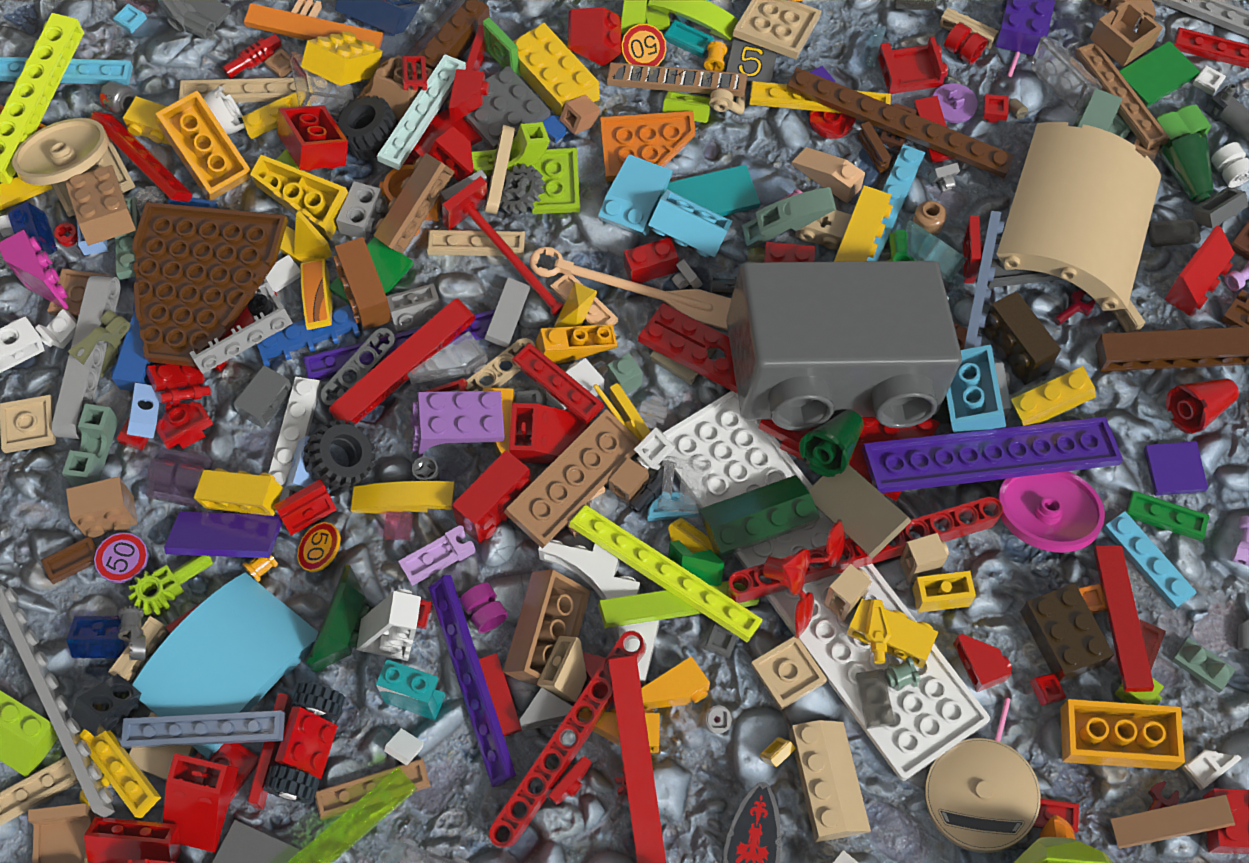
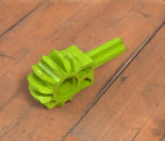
M196 556L172 572L167 565L159 570H155L152 575L144 570V577L141 579L135 577L134 580L137 584L129 586V590L132 593L128 596L129 601L134 603L136 608L143 609L144 614L147 616L153 610L156 615H160V608L170 609L167 601L175 600V597L184 593L180 586L182 583L213 564L211 557ZM157 589L153 596L147 597L149 591Z

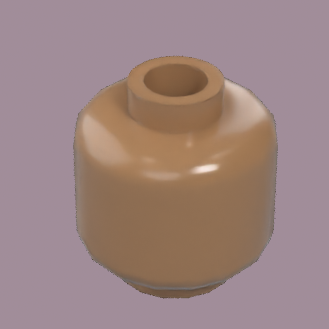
M932 200L919 204L913 218L915 230L919 234L929 237L940 233L947 217L944 206Z

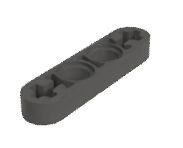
M387 328L376 330L323 387L321 399L326 406L331 407L335 402L334 399L328 401L329 396L327 392H335L339 388L335 384L337 381L349 390L375 368L393 349L395 337L391 330ZM380 335L382 337L388 335L389 344L386 345L383 343L378 348V350L382 352L380 355H378L373 348L369 347L371 344H373L374 347H376L379 344L380 341L378 337ZM365 352H370L374 356V361L370 365H363L360 362V356ZM354 371L357 374L356 381L351 384L345 383L343 381L345 372ZM342 388L337 392L338 399L346 393L343 392Z

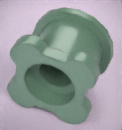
M906 657V662L896 666L893 664L888 665V671L885 672L888 686L890 688L894 687L896 691H900L901 687L909 684L913 688L917 687V683L920 682L919 673L911 657Z

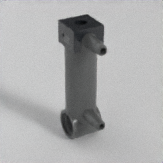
M1230 84L1211 98L1204 112L1216 122L1220 119L1223 120L1249 142V110L1237 101L1239 95L1235 92L1236 85Z

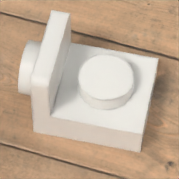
M62 309L47 327L38 324L35 329L41 334L40 338L43 343L50 347L54 345L63 349L74 337L77 320L69 311Z
M655 427L634 450L639 454L637 457L638 461L645 468L651 467L658 470L661 467L659 463L675 448V445Z

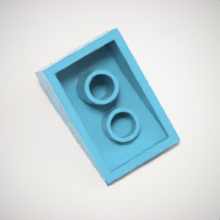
M629 154L607 192L598 214L599 218L605 223L647 238L651 228L648 224L667 189L673 170Z

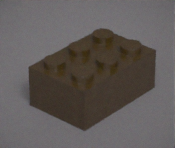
M1015 291L992 303L984 328H982L983 333L997 347L1000 357L1006 359L1012 367L1015 377L1021 379L1024 385L1049 373L1061 348L1021 295Z
M1076 583L1029 600L1020 611L1051 673H1055L1059 683L1106 665L1114 656Z

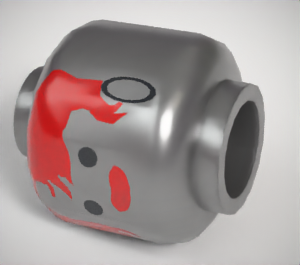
M116 81L105 84L100 92L101 105L106 110L119 115H124L135 99L134 91L129 86Z

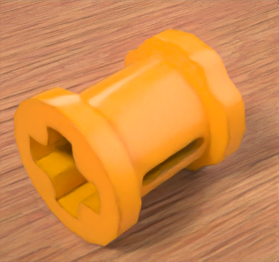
M719 41L710 42L707 46L708 57L704 61V67L708 71L721 72L725 65L723 58L727 53V47Z
M271 555L270 558H254L249 563L245 562L242 565L252 578L259 582L261 580L260 577L270 568L278 566V563Z

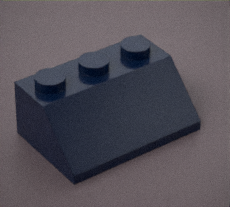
M337 0L335 11L343 13L342 16L344 18L360 20L362 25L366 27H377L382 29L383 34L395 36V34L405 32L417 13L420 3L412 0Z

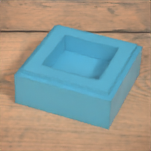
M127 4L113 17L117 25L130 33H133L147 19L145 13L130 4Z

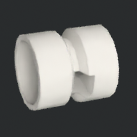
M1237 142L1222 147L1211 158V162L1218 172H1223V179L1228 187L1231 188L1240 186L1249 180V159L1245 158L1246 153Z

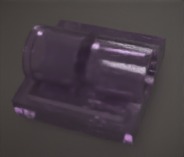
M162 448L159 458L154 457L149 465L148 481L150 483L145 495L149 499L198 508L199 502L194 499L203 470H211L214 461L211 457Z

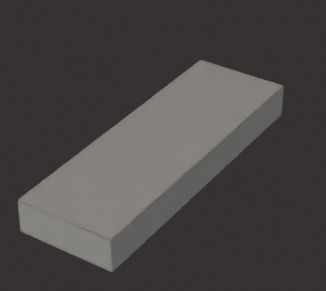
M508 277L485 340L506 348L509 347L531 286Z

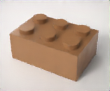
M113 165L100 167L81 175H74L71 179L65 180L78 225L88 246L136 231Z

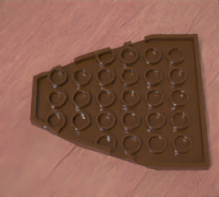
M151 202L145 203L132 243V250L135 253L133 270L136 273V283H134L135 314L140 325V338L144 344V357L148 362L197 367L190 352L194 350L197 355L210 347L209 341L215 345V338L218 341L221 340L234 325L275 265L288 222L286 215Z

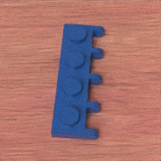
M346 305L332 310V325L307 330L304 319L287 326L283 330L262 340L257 345L264 365L269 367L270 358L285 354L286 360L292 359L291 351L309 346L310 352H314L313 344L330 338L333 339L334 344L339 343L337 336L353 331L356 337L361 335L351 307Z

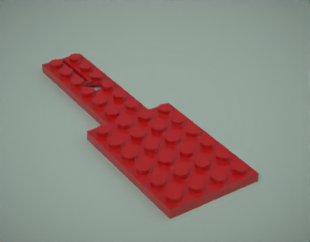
M662 303L638 335L637 342L737 393L729 337ZM719 348L725 353V358H718L716 361L711 360L707 356V350ZM861 417L864 427L849 465L873 485L862 452V447L865 443L934 436L940 422L929 418L923 423L911 427L893 428L880 424L876 417ZM762 419L758 429L777 439L784 440L798 448L804 435L814 429L786 430L777 426L772 419ZM902 491L882 494L897 501Z

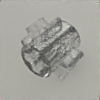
M147 186L145 189L140 188L135 195L138 199L136 201L137 208L141 213L146 202L165 204L164 201L166 200L163 191L155 186Z
M652 395L649 401L643 400L639 415L647 427L654 429L657 424H664L668 407L663 405V398Z

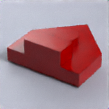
M167 402L165 406L166 411L162 419L158 420L155 429L167 450L177 444H180L182 449L206 437L202 430L213 425V422L201 403L170 404Z

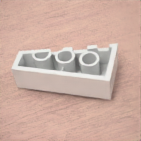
M397 589L389 594L361 619L356 650L408 661L416 632L421 597L412 595L411 591L405 589Z

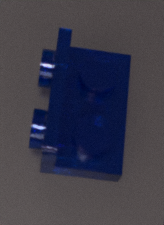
M26 201L8 213L14 234L25 230L30 238L34 236L37 239L42 251H46L49 255L58 251L44 211Z
M74 616L66 639L71 657L82 659L119 658L126 649L124 640L118 637V632L121 629V619L119 616Z

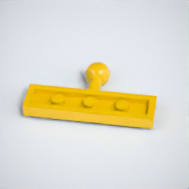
M84 729L79 734V737L87 743L91 750L89 756L104 774L100 778L103 787H108L111 784L133 815L142 818L157 803L161 796L127 751L121 747L120 742L111 730L104 731L94 737ZM81 790L79 795L80 802L89 805L83 790Z

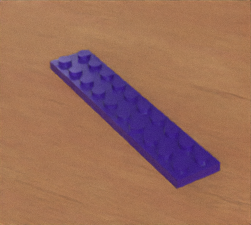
M1106 417L865 443L862 447L872 484L881 493L1117 466L1123 461Z

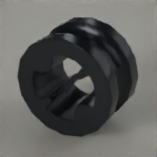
M263 294L254 296L248 303V310L254 316L257 315L258 319H261V312L266 316L272 313L274 308L273 303Z

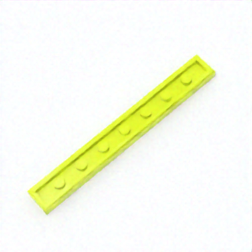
M584 505L571 519L569 527L742 640L748 642L761 625L762 618L589 506Z

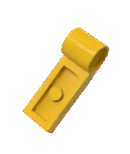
M298 91L242 116L249 137L254 139L277 128L278 108L312 106L308 93Z

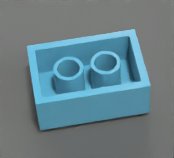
M667 189L661 197L648 225L653 227L652 230L659 235L665 236L667 234L675 238L674 241L682 246L687 247L690 245L696 248V251L702 256L710 257L711 255L715 257L732 221Z
M991 345L960 350L962 362L946 394L953 433L1006 427Z

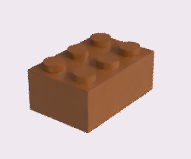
M364 237L336 245L337 255L333 256L339 279L342 281L348 303L350 302L356 324L361 322L365 331L391 322L392 318L388 300Z

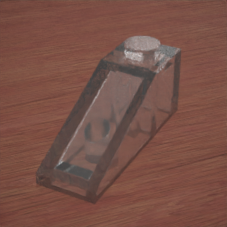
M468 331L407 373V376L412 384L466 376L471 372L474 374L486 365L485 363L488 359L486 353Z

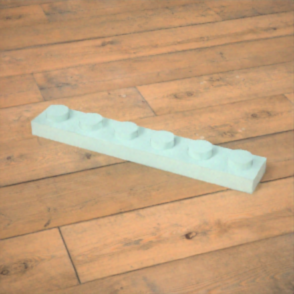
M446 54L443 56L427 80V90L421 89L378 153L377 158L379 162L400 170L453 88L456 69L465 70L466 62Z

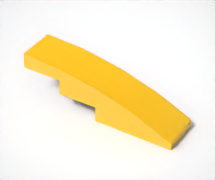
M400 481L354 486L351 512L403 515V511L453 510L455 483L450 481Z

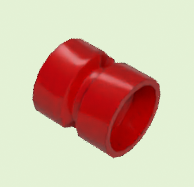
M959 22L948 34L944 42V48L953 54L960 53V58L971 65L984 51L988 39L978 32L972 34V28Z

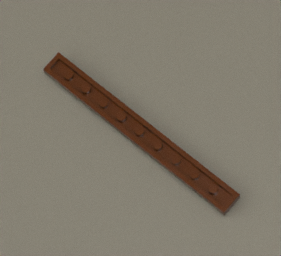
M796 67L787 84L786 90L863 122L869 121L873 126L1004 179L1015 156L1012 153Z

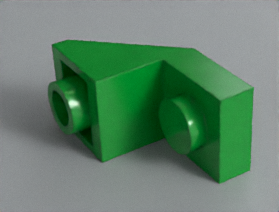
M679 540L670 542L668 553L670 560L707 584L721 586L722 575L725 570L724 562L711 549L691 553Z

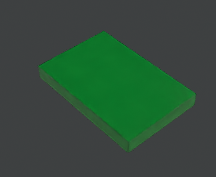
M1170 41L1119 71L1146 107L1195 79L1200 73Z
M374 236L367 244V248L384 292L387 295L413 266V261L402 253L391 249ZM338 276L330 284V290L334 295L348 303L342 281H340Z

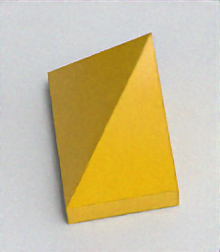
M298 211L295 221L294 256L331 257L329 243L302 212Z
M574 282L554 327L582 326L597 291Z
M682 517L669 525L668 530L671 541L679 540L691 553L710 549L714 552L709 537Z

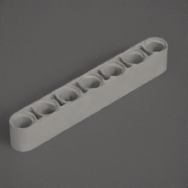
M89 277L71 348L87 337L96 327H107L101 322V317L109 310L116 311L120 294V282L117 277ZM99 341L84 365L69 353L52 421V433L55 437L82 439L78 424L85 404L93 405L108 344L107 341ZM84 349L79 350L77 356H81Z

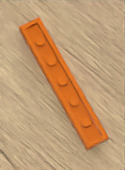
M250 3L244 19L246 27L305 40L316 39L319 36L326 37L330 36V34H340L343 31L355 34L356 38L361 41L365 40L374 43L378 49H380L383 40L382 32Z

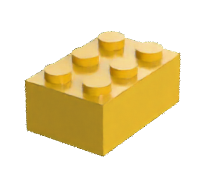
M343 31L340 34H330V36H319L316 39L307 40L301 67L338 86L371 78L379 67L383 51L376 48L374 43L365 40L361 41L356 38L355 34Z

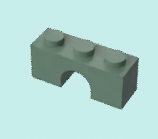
M85 404L78 424L82 435L81 445L78 451H69L62 472L71 486L77 487L100 481L119 422L110 407Z

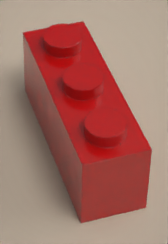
M94 817L84 834L87 863H127L128 859L173 861L176 863L181 853L179 826L177 824Z

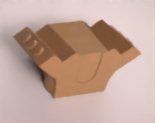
M397 55L379 65L357 98L360 97L361 99L367 95L370 97L373 95L379 98L382 97L389 104L400 122L421 91L422 86H418V90H413V86H408V90H403L402 57ZM407 62L408 80H412L411 62ZM416 63L417 80H422L421 65ZM426 67V74L428 80L431 74L433 73V70Z

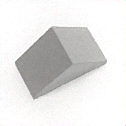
M542 687L520 718L522 732L561 724L572 706Z

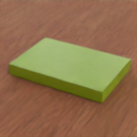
M577 148L546 149L543 156L532 165L542 174L543 177L541 179L545 182V185L541 187L545 192L538 195L541 199L540 202L535 201L533 203L532 213L580 212Z

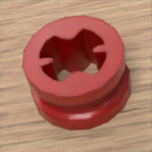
M61 223L55 228L54 235L60 245L71 247L78 242V231L72 223ZM67 232L68 234H71V235L68 236V237H66V236L63 235V234Z

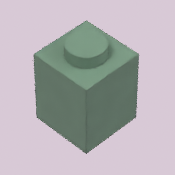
M630 353L607 365L609 381L612 385L618 383L625 394L642 386L643 372Z

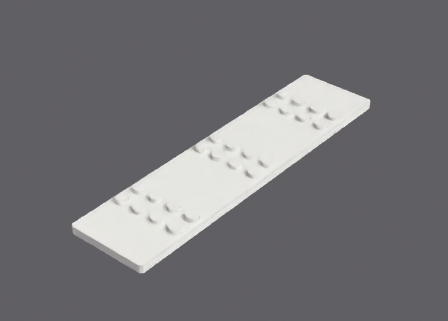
M733 391L663 432L675 445V448L664 459L699 507L703 508L794 475H797L809 490L812 487L811 483L788 453L780 449L781 444L774 436L758 429L761 419L747 420L742 417L738 394ZM817 508L820 519L814 525L734 554L744 568L747 569L765 563L769 556L784 558L794 555L803 548L811 550L826 545L828 534L834 523ZM842 554L840 560H847L846 557ZM819 562L810 563L814 568L822 567ZM873 564L859 567L869 575V579L872 581L865 600H882L885 609L900 611L906 614L908 619L917 622ZM842 573L804 584L801 590L805 594L808 592L813 594L814 611L808 627L799 639L827 678L829 684L900 780L905 781L989 722L990 716L935 644H933L923 668L915 666L920 676V682L917 683V687L913 688L909 684L901 687L900 691H896L894 687L890 688L885 679L888 665L893 664L896 666L906 661L885 652V663H874V653L871 652V646L846 635L857 608L845 621H842L824 605L830 585ZM759 577V580L763 583L772 582L770 578ZM789 589L766 595L768 601L795 636V610L800 600L799 595L791 594Z

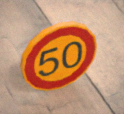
M637 24L630 28L623 36L621 43L622 55L628 64L658 66L666 53V40L655 26Z
M327 522L316 524L303 536L298 547L297 558L299 565L304 570L309 572L320 571L327 567L336 557L341 537L339 530L333 524Z

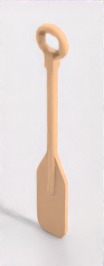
M552 247L538 248L530 256L529 263L531 269L539 276L551 277L557 273L570 276L573 274L663 300L672 308L703 324L728 331L726 319L731 298L699 289L663 291L574 265L573 262L563 260L559 251ZM545 253V255L557 258L553 270L548 271L546 268H538L535 265L538 263L540 254Z

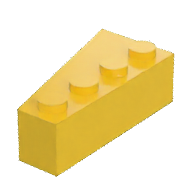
M260 155L250 173L256 186L296 215L298 211H301L317 231L331 241L338 227L336 219L348 195L346 187Z

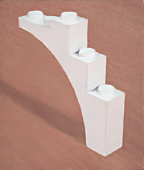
M551 540L543 549L539 546L540 560L559 565L576 574L591 586L602 600L637 595L640 592V582H636L634 578L629 576L616 577L620 559L597 544H594L593 551H589L588 548L580 545H575L574 547L565 546L557 540ZM659 620L616 627L619 638L627 631H636L646 642V652L638 663L641 687L646 685L659 628ZM630 639L626 644V650L629 652L636 651L640 646V641L638 639Z

